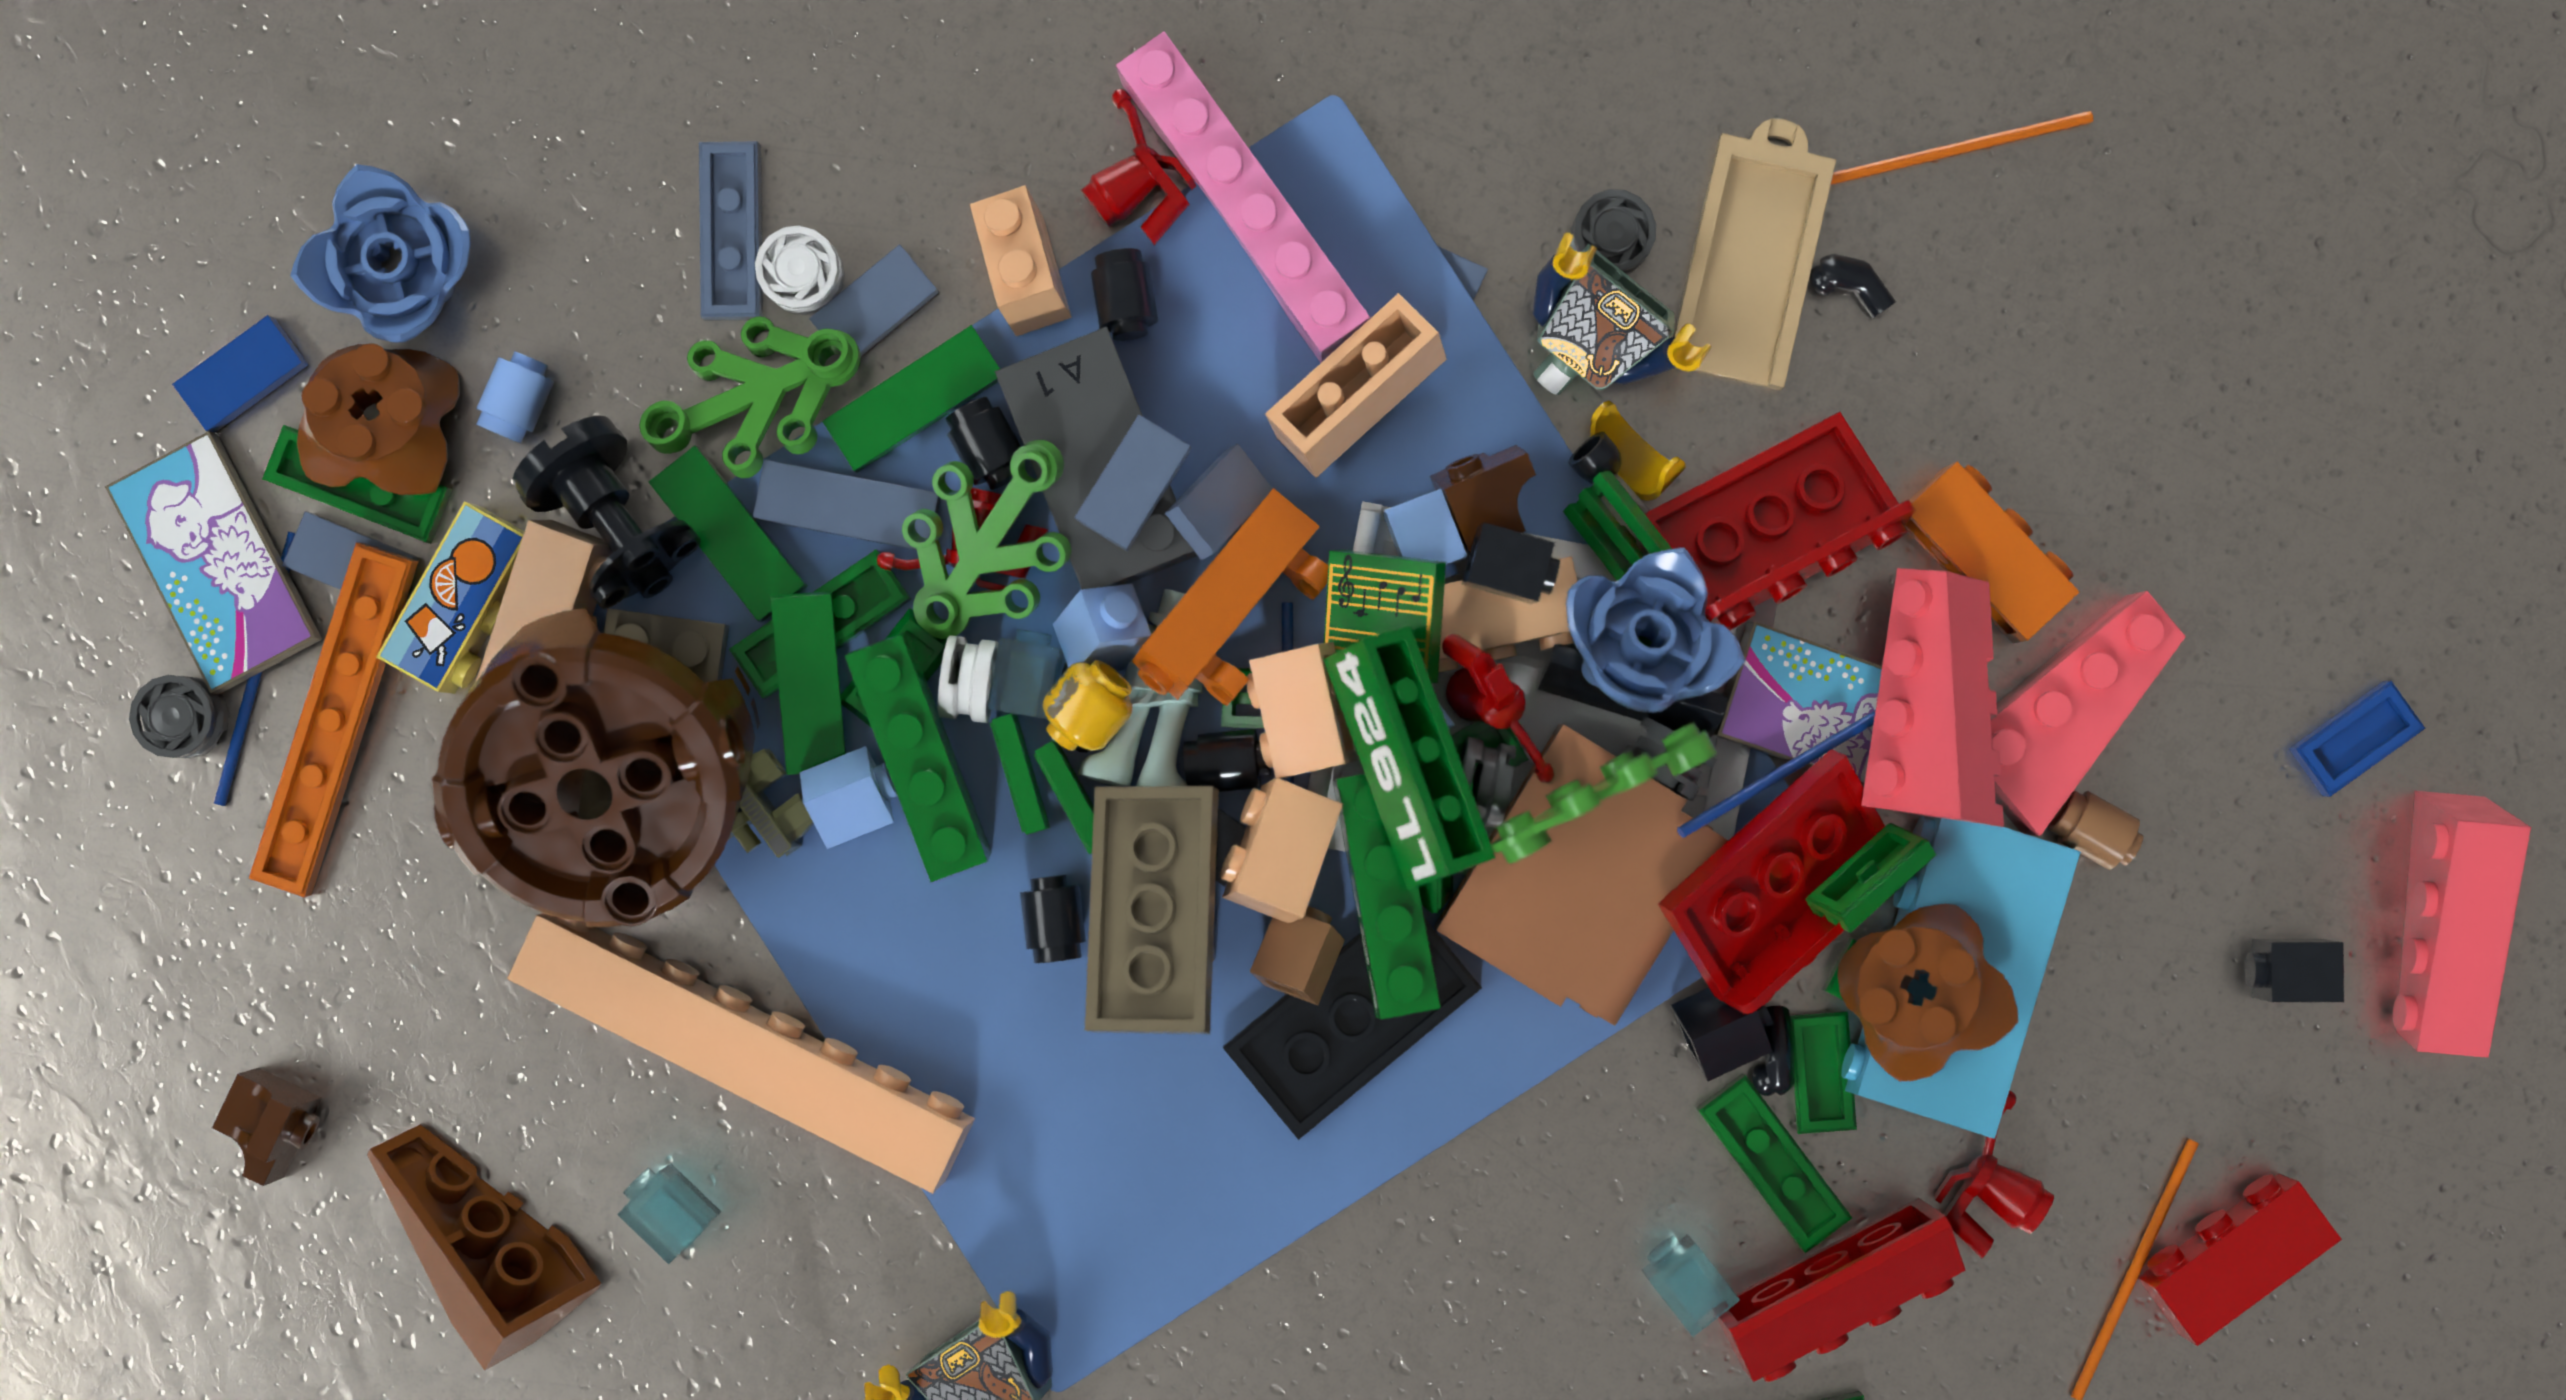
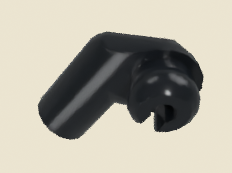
M1831 254L1821 258L1820 265L1811 269L1809 281L1816 292L1826 296L1837 288L1851 291L1871 319L1896 303L1872 266L1864 260Z
M1769 1006L1767 1009L1773 1025L1764 1029L1773 1052L1764 1056L1765 1064H1760L1754 1068L1752 1080L1754 1087L1761 1095L1771 1096L1777 1093L1782 1096L1795 1083L1794 1040L1790 1010L1784 1006Z

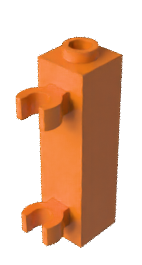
M1273 488L1139 649L1131 662L1139 668L1138 675L1141 680L1155 692L1161 695H1166L1169 692L1178 700L1191 683L1197 679L1204 684L1211 695L1228 706L1249 679L1235 666L1221 660L1215 654L1282 573L1291 579L1300 592L1312 600L1327 585L1328 565L1302 549L1320 526Z

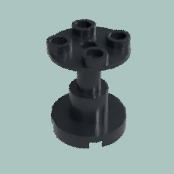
M606 416L586 417L561 428L567 438L554 447L550 448L545 440L535 446L516 468L512 477L513 485L518 490L524 504L534 512H548L565 507L580 528L589 529L595 527L609 546L613 554L598 568L590 582V594L600 608H610L640 592L643 598H650L666 589L673 580V576L669 571L682 559L692 554L700 546L701 539L688 523L681 520L662 523L645 532L640 529L624 507L629 499V492L614 473L626 456L627 439L613 422Z

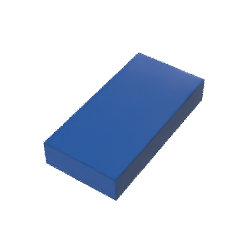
M267 315L172 385L206 432L216 433L307 367L308 363L276 319Z
M2389 680L2378 684L2290 747L2289 750L2323 797H2331L2426 728L2394 683Z

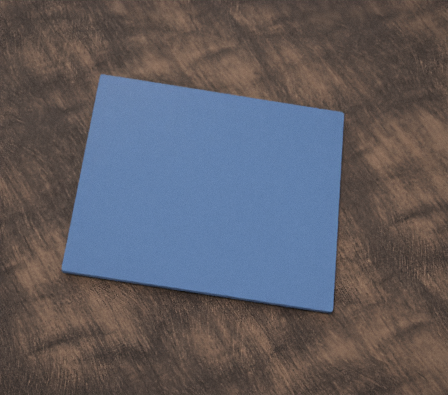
M1331 95L1250 146L1249 149L1370 318L1399 293L1439 332L1447 360L1317 478L1277 439L1265 413L1320 364V361L1292 324L1248 254L1196 182V187L1193 190L1186 187L1181 191L1190 205L1155 246L1150 242L1140 226L1157 207L1059 269L1072 318L1016 336L1000 310L996 309L972 325L1000 369L1099 330V323L1091 272L1096 269L1094 258L1110 250L1123 248L1139 249L1142 253L1143 262L1150 265L1158 322L1147 327L1148 334L1134 340L1117 341L1113 339L1111 332L1109 334L1142 416L1191 446L1192 450L1170 483L1176 501L1225 450L1238 443L1270 486L1320 526L1302 549L1328 565L1330 550L1353 551L1362 501L1386 507L1397 506L1436 491L1430 476L1444 470L1452 462L1473 454L1485 453L1491 456L1517 445L1528 453L1536 473L1535 476L1523 485L1518 496V511L1526 529L1523 533L1588 545L1563 513V510L1569 504L1576 503L1579 500L1578 495L1584 488L1591 487L1593 484L1581 478L1569 465L1568 462L1572 456L1571 450L1352 113L1338 96ZM999 382L962 405L964 406L982 397H988L993 408L1000 407L1021 447L1024 446ZM948 415L858 473L852 469L823 422L814 426L818 437L815 446L810 451L804 454H793L783 446L764 458L765 460L935 492L932 478L936 470L952 461L961 462L947 436L951 431L945 420ZM1026 459L1025 470L1027 474L1037 478L1030 459ZM762 467L757 474L750 478L735 477L727 482L752 515L754 513ZM947 471L945 475L947 486L952 490L959 491L961 488L960 478L954 472ZM987 483L973 484L972 487L1003 494L1009 483L994 490H990ZM1043 491L1032 494L999 546L1017 543L1026 524L1049 529L1048 532L1059 533ZM941 498L938 515L943 523V533L939 538L942 554L945 555L947 549H952V524L947 502ZM674 516L666 522L676 521L678 519ZM756 519L808 585L800 593L814 592L876 549L881 553H894L895 558L903 560L918 558L917 550ZM1241 526L1213 555L1203 560L1196 556L1128 583L1134 586L1147 624L1154 625L1148 621L1150 612L1158 613L1164 589L1186 594ZM1044 543L1042 549L1045 557L1051 561H1058L1060 556L1058 548L1052 543ZM698 547L692 554L682 559L669 571L673 576V580L662 592L650 598H643L640 592L623 599L618 604L610 607V609L730 625L722 680L732 678L744 698L755 734L753 754L762 749H770L786 771L779 690L766 699L761 698L729 650L732 646L771 621L772 615L762 623L758 622L708 557ZM1070 559L1054 572H1045L1036 566H1031L1025 579L1034 583L1038 588L1040 603L1027 617L1014 619L1005 613L971 617L967 628L957 635L965 637L968 644L979 645L982 639L999 642V662L996 663V675L998 676L989 722L971 721L970 715L959 714L956 719L941 717L992 852L988 862L930 882L897 796L890 799L894 823L827 849L815 825H813L805 835L798 839L802 844L800 848L789 856L783 855L777 858L755 826L751 824L749 826L761 841V844L751 852L746 853L734 836L727 841L724 851L715 864L716 869L825 1038L836 1039L853 1047L858 1052L856 1059L876 1069L878 1065L882 1064L900 1070L910 1077V1086L928 1095L932 1091H938L957 1099L964 1105L962 1112L975 1118L946 1181L933 1194L924 1189L922 1191L995 1305L999 1307L1001 1293L1006 1291L1013 1292L1017 1298L1018 1309L1023 1310L1050 1333L1053 1367L1051 1375L1052 1387L1050 1389L1054 1392H1062L1702 978L1678 936L1673 932L1618 1023L1614 1026L1599 1016L1596 1018L1579 1007L1578 1003L1568 997L1562 1006L1559 1007L1436 931L1434 925L1451 897L1438 913H1431L1422 905L1424 918L1475 978L1482 989L1298 1140L1223 1049V1045L1282 998L1285 993L1264 986L1250 973L1272 917L1222 898L1225 887L1215 881L1214 946L1216 957L1212 969L1210 1034L1095 1033L1085 1031L1092 854H1088L1034 757L1036 749L1051 741H1055L1046 730L1050 721L1045 715L1042 703L1045 695L1060 679L1064 664L1066 663L1053 623L1079 590L1082 589ZM946 565L948 576H950L954 568ZM892 568L912 600L837 650L841 694L853 680L844 656L851 651L884 640L908 609H913L914 598L917 592L924 586L921 569L905 571ZM996 572L984 573L979 576L981 580L1007 586L1017 579H1023ZM1282 573L1215 655L1236 668L1251 669L1249 660L1282 653V602H1293V650L1324 643L1327 585L1312 600L1300 592L1291 579ZM974 583L969 592L990 591L991 589L978 587ZM1013 590V602L1021 608H1027L1028 598L1025 593L1020 590ZM934 601L933 609L941 619H948L949 611L946 605L942 602ZM596 604L593 616L597 619L596 627L600 633H604L607 609H602ZM941 665L927 681L937 709ZM1128 665L1125 667L1124 670H1119L1117 672H1119L1124 677ZM737 666L751 690L749 696L735 673ZM1202 684V694H1198V707L1189 708L1178 749L1176 768L1178 774L1185 781L1184 741L1197 740L1198 734L1251 729L1221 727L1222 703L1210 694L1204 684ZM1245 684L1240 692L1248 693L1247 684ZM753 698L756 703L760 721L758 729L756 725L754 711L751 706ZM1236 704V716L1262 717L1260 709H1255L1253 705ZM842 705L846 754L867 746L876 766L885 763L872 728ZM1151 707L1136 754L1130 787H1136L1141 770L1145 764L1160 711L1159 707ZM1011 713L1018 715L1051 827L1027 835L1025 832L1022 833L990 725L992 719ZM1255 729L1258 741L1260 740L1261 733L1265 732V729ZM1107 745L1100 750H1093L1087 753L1076 750L1070 751L1061 746L1094 805L1095 787L1114 786L1079 776L1078 772L1082 761L1088 755L1103 751ZM1750 748L1743 788L1777 769L1767 753ZM1271 768L1270 776H1261V786L1276 778L1274 768ZM1310 772L1294 775V785L1307 789ZM786 774L763 791L776 809L797 793L802 794L800 774ZM1784 779L1740 804L1734 835L1789 787ZM1252 789L1219 792L1218 808L1240 822L1243 807ZM1327 849L1308 906L1318 909L1333 918L1330 925L1345 939L1343 946L1360 933L1346 852ZM1453 874V894L1463 880L1464 874ZM1066 875L1067 886L1079 885L1086 937V942L1080 943L1082 957L1065 961L1034 963L1033 949H1026L1020 892L1031 890L1030 879Z

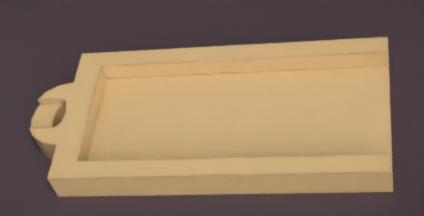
M1771 118L1762 122L1754 130L1750 139L1722 133L1718 138L1676 320L1675 332L1673 333V337H1676L1680 329L1685 324L1690 323L1696 328V331L1689 342L1697 347L1705 346L1707 343L1712 346L1701 365L1694 371L1779 391L1785 386L1837 160L1808 153V139L1805 131L1799 125L1786 119ZM1768 139H1780L1787 142L1790 146H1777Z

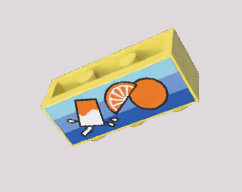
M464 501L376 658L437 692L455 694L459 687H467L480 668L482 659L477 654L488 635L491 636L525 531L480 506Z

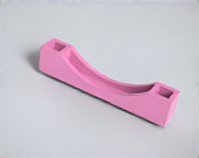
M1163 31L1116 64L1122 86L1131 96L1133 102L1157 135L1174 153L1218 211L1262 275L1292 324L1321 363L1370 319V316L1165 31Z

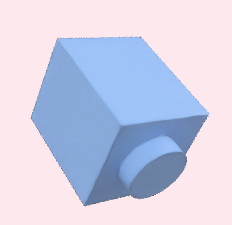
M1442 489L1384 511L1383 517L1398 556L1446 562L1445 579L1459 574L1455 563L1463 561L1467 554Z
M1133 584L1081 589L1053 623L1068 668L1073 663L1085 662L1092 664L1095 660H1100L1116 671L1124 670L1151 636Z
M867 746L800 772L803 804L827 849L894 823L890 799L897 797L896 790L886 764L883 763L876 766Z

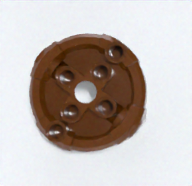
M586 608L562 611L542 617L523 626L492 658L483 674L466 694L447 727L439 753L438 770L432 778L435 802L434 816L438 832L445 845L449 849L455 850L460 860L474 876L481 874L503 893L530 908L564 919L584 921L586 927L642 925L651 918L672 910L689 899L694 887L705 878L724 851L737 818L742 795L749 778L755 741L751 716L744 698L732 678L703 682L684 664L653 646L620 635L600 633ZM737 666L735 673L749 696L751 690ZM753 698V699H752V702H751V706H752L753 711H754V716H755L756 725H757V729H758V728H759V725H760V721H759V716H758V711H757L756 703H755V700H754V698ZM575 769H590L601 774L608 781L612 789L613 797L609 809L602 816L591 820L580 819L577 811L566 813L559 805L556 796L558 782L566 773Z

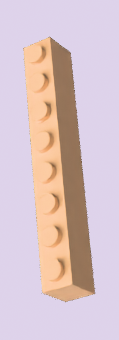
M546 913L536 915L510 971L508 980L932 1194L946 1181L975 1120L974 1117L962 1112L964 1105L957 1099L938 1091H932L928 1095L910 1086V1077L900 1070L882 1064L878 1065L876 1069L856 1059L858 1052L848 1044L832 1038H825L824 1042L804 1033L805 1025L796 1018L776 1011L772 1012L770 1016L750 1006L752 998L738 989L726 985H720L716 989L697 979L700 973L692 966L675 959H666V962H663L645 953L647 946L632 936L615 932L611 936L595 927H586L584 921L564 919Z

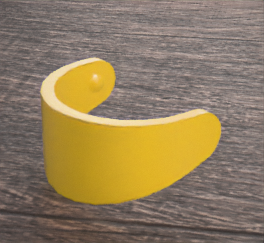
M1611 401L1603 402L1595 410L1591 418L1590 436L1592 437L1599 432H1605L1621 453L1622 464L1618 475L1641 500L1651 501L1657 499L1686 468L1685 462L1678 456L1669 460L1656 451L1626 422L1616 405Z

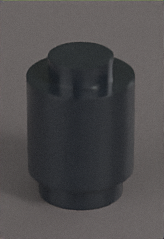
M1134 248L1115 249L1097 255L1094 258L1096 269L1091 272L1099 329L1107 327L1108 331L1112 333L1113 339L1117 341L1134 340L1148 334L1147 327L1158 322L1150 265L1143 262L1141 251Z
M982 397L967 403L946 417L945 420L951 429L947 436L961 462L971 470L974 478L973 484L987 483L990 490H994L1009 483L1013 478L1010 470L1011 459L1021 445L1000 407L993 408L988 397Z
M1255 729L1198 734L1197 740L1184 741L1183 757L1187 786H1213L1219 792L1261 788V776L1271 775V768L1265 764L1260 740L1258 741Z
M1066 875L1030 879L1031 890L1020 892L1026 949H1033L1034 963L1081 958L1080 943L1086 942L1079 885L1067 886Z

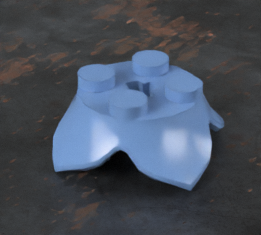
M357 164L347 173L336 188L332 201L334 213L333 226L328 230L312 235L304 243L295 259L290 276L298 287L315 303L331 311L351 314L359 318L364 330L374 338L393 343L406 342L415 338L432 325L440 314L444 303L453 296L455 284L461 279L468 265L471 249V232L465 220L452 207L441 202L427 203L423 201L409 183L392 172L373 166ZM394 247L395 250L402 253V260L398 263V267L391 272L384 267L382 268L381 262L390 259L389 249Z
M1685 547L1648 554L1634 562L1625 575L1615 582L1602 575L1586 576L1574 583L1567 592L1566 611L1568 628L1576 647L1584 659L1582 663L1584 678L1590 684L1599 687L1617 703L1637 711L1658 712L1667 709L1672 703L1679 700L1702 696L1712 692L1734 676L1745 662L1743 651L1736 636L1726 626L1709 622L1706 618L1705 610L1708 591L1704 576ZM1639 636H1644L1651 640L1650 647L1643 645L1638 640Z

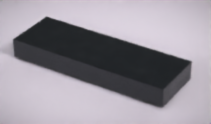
M1560 644L1554 645L1543 669L1538 686L1539 690L1639 721L1647 717L1673 731L1695 723L1698 731H1706L1710 739L1725 715L1728 697H1725V695L1709 692L1702 696L1679 700L1672 703L1667 709L1658 712L1637 711L1614 701L1599 687L1590 684L1582 674L1584 659L1579 650Z

